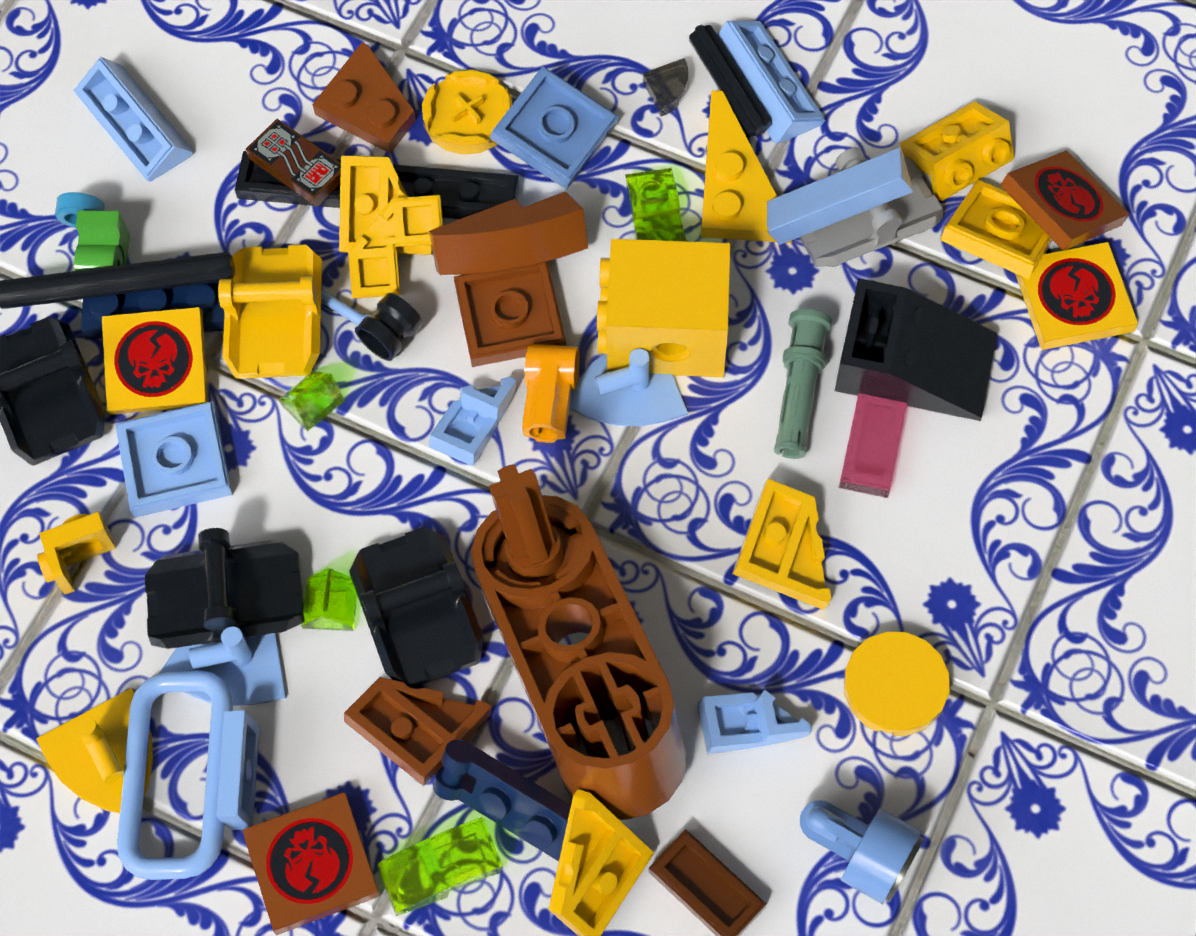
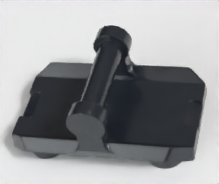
M50 317L31 323V327L9 336L5 334L0 336V423L11 450L32 466L103 437L105 410L69 324Z
M421 527L405 533V536L382 544L376 543L359 550L349 573L383 669L392 680L404 682L408 687L414 688L479 664L484 636L445 536Z
M222 528L205 529L198 534L199 551L165 555L158 559L145 574L148 612L147 635L152 646L170 649L222 641V632L232 626L239 628L245 638L285 632L305 622L299 553L277 539L231 546L227 530Z

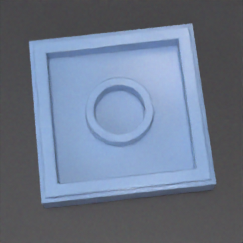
M213 401L115 423L129 507L134 518L233 495L217 412Z

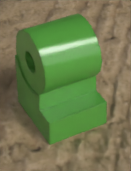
M77 210L76 229L79 233L74 258L75 271L126 265L130 234L120 211Z

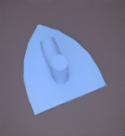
M641 348L634 349L629 355V366L619 370L607 372V355L605 354L591 363L578 379L576 390H572L569 409L591 420L615 426L641 427L667 422L688 415L673 374L649 373V354Z
M228 627L221 634L222 641L176 648L159 672V674L191 670L212 672L224 679L230 688L233 706L262 704L286 699L276 633L244 638L239 628ZM183 692L212 703L210 696L205 692Z

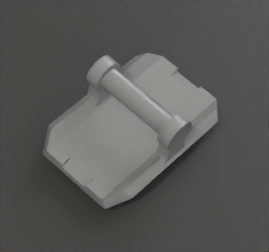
M858 147L844 151L835 161L838 172L865 162L866 157ZM904 156L914 192L799 237L816 267L839 266L864 254L915 234L923 233L935 227L943 219V208L936 196L932 195L922 178L923 174L914 160Z

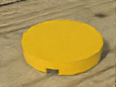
M477 70L454 71L445 75V80L437 86L435 82L427 90L422 102L424 128L431 140L446 151L462 155L482 153L498 145L490 139L491 133L512 106V96L506 88L505 90L499 84V80L489 73Z
M887 631L867 638L853 651L845 668L844 696L851 712L866 727L877 732L881 730L885 733H893L892 736H908L925 730L940 716L950 693L949 672L941 654L926 640L908 632Z

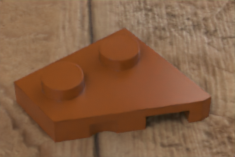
M361 42L312 104L316 116L390 154L416 121L411 105L369 46Z
M379 677L344 712V722L422 786H425L438 770L443 767L442 756L447 743L452 740L467 741L491 716L492 707L486 702L476 700L475 705L446 699L444 698L445 692L425 687L413 689L404 682Z

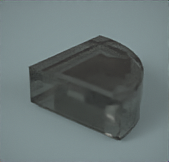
M685 58L643 73V84L660 117L672 112L679 105V101L687 89L688 66Z

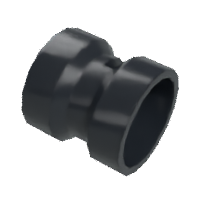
M387 293L377 303V312L373 316L365 317L355 327V333L362 344L373 354L383 360L391 361L401 351V341L406 337H413L423 326V321L417 311L403 298L393 293Z

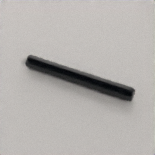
M228 252L0 280V308L10 309L219 282L220 279H233L235 265L232 255Z

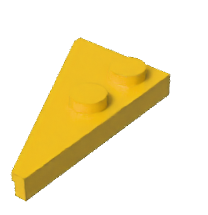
M711 90L701 237L777 242L769 235L767 229V201L776 198L777 195L724 92Z

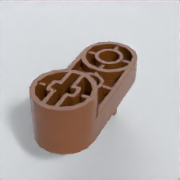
M515 464L505 466L497 471L500 481L489 485L496 510L492 511L477 529L471 548L474 569L486 602L555 759L563 785L570 796L573 798L577 789L589 792L619 820L648 815L670 800L683 781L687 763V755L670 684L590 520L577 505L558 496L542 495L537 476L532 469L518 473ZM578 632L588 634L585 639L571 645L558 644L561 639L569 634ZM614 718L628 751H631L630 753L618 755L604 725V720ZM645 719L651 722L653 729L651 737L649 736ZM581 739H583L588 756L583 755L579 746Z

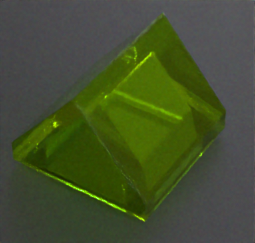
M312 371L310 375L306 376L285 393L279 401L282 407L308 432L344 402V398L332 374Z
M327 568L307 578L303 629L354 631L358 596L351 577Z

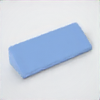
M726 21L717 35L769 117L771 125L766 131L773 142H785L823 125L826 121L762 23L760 21Z
M100 57L73 90L147 181L152 182L187 160L194 153L122 65Z
M899 147L767 201V229L769 235L781 245L914 192L901 148Z

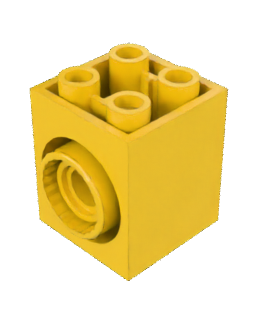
M611 239L610 258H600L599 287H601V293L597 306L598 354L607 355V372L628 367L630 353L634 349L641 348L649 354V373L724 378L728 335L730 243Z

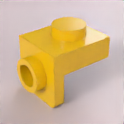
M99 512L90 515L78 514L66 519L60 526L39 533L44 552L37 554V560L46 582L49 583L55 580L66 595L75 591L67 566L114 550L116 547L111 532Z

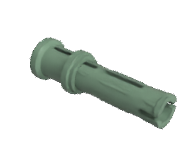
M798 309L791 312L788 324L792 328L790 346L784 350L782 359L787 369V380L779 419L778 435L774 446V452L777 455L782 454L784 449L782 457L799 459L806 455L807 434L817 374L821 373L826 366L827 357L823 353L826 333L831 331L833 320L829 315L818 310Z

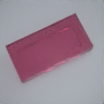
M858 393L838 488L888 498L907 403Z

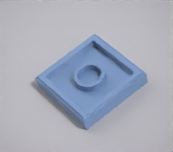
M542 66L492 130L490 139L567 190L614 128L619 116Z

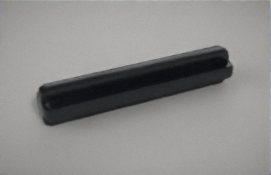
M702 24L696 26L695 31L689 35V42L718 89L724 92L747 136H762L771 125L769 117L711 25L703 26Z

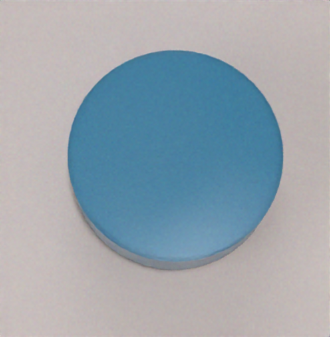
M78 192L63 193L57 197L55 216L61 223L76 228L77 210L104 211L105 204L99 198L89 194Z

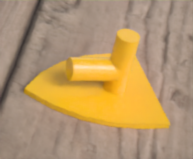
M132 688L36 738L46 761L66 787L82 800L105 811L119 814L129 711L134 695ZM150 730L144 797L149 787L153 765L152 733Z

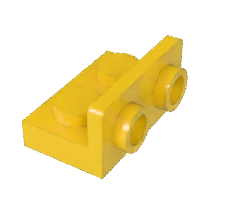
M976 101L900 143L903 155L914 160L918 168L930 176L933 195L940 201L949 198L1014 159L1009 121Z

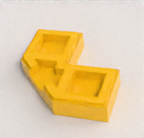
M440 195L391 199L375 221L350 247L348 256L352 299L384 297L387 293L401 296L397 248L431 245L429 231L443 226Z

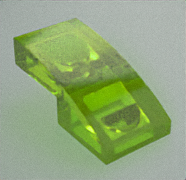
M672 168L625 174L635 239L686 241L680 217L679 196Z
M483 817L427 838L377 864L396 916L446 899L449 891L499 874L503 867Z

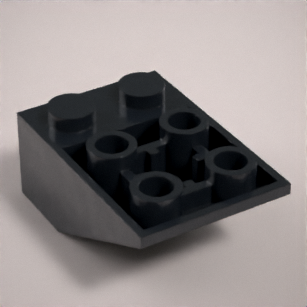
M858 278L834 391L981 421L997 333L908 288Z

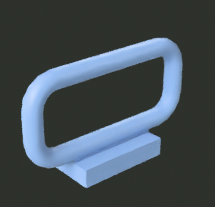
M191 670L156 674L144 681L133 695L129 711L117 846L119 858L125 869L137 878L165 880L186 879L198 876L209 869L220 855L224 839V825H227L231 830H243L253 826L260 726L245 710L233 711L230 688L224 679L212 672ZM205 692L210 696L212 706L200 846L194 853L185 857H146L140 851L139 842L152 705L159 696L165 693Z

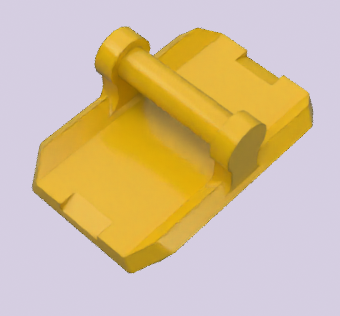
M288 245V248L263 249L262 246L240 249L232 256L235 265L234 278L220 279L218 286L219 302L224 310V361L237 379L310 375L320 354L322 258L307 245Z

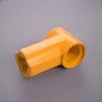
M528 344L525 360V385L528 388L522 423L524 436L544 443H554L559 439L566 438L571 390H576L579 376L580 354L578 346Z

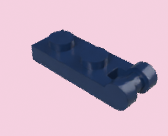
M452 740L447 743L442 756L444 767L438 770L433 782L435 794L444 800H459L559 861L571 804L464 740Z

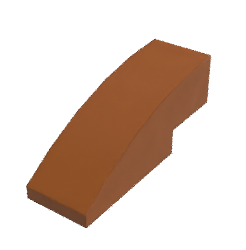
M566 191L525 207L516 199L429 231L435 267L440 275L503 271L535 265L588 249L584 210Z

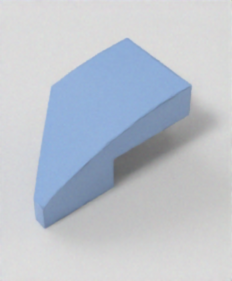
M512 377L502 378L501 385L475 390L473 385L460 387V400L452 402L430 434L429 447L474 466L491 439L514 395L517 379Z
M766 690L759 697L753 692L704 696L697 704L707 754L750 749L804 738L812 732L811 725L803 718L798 721L775 704L774 700L776 698Z

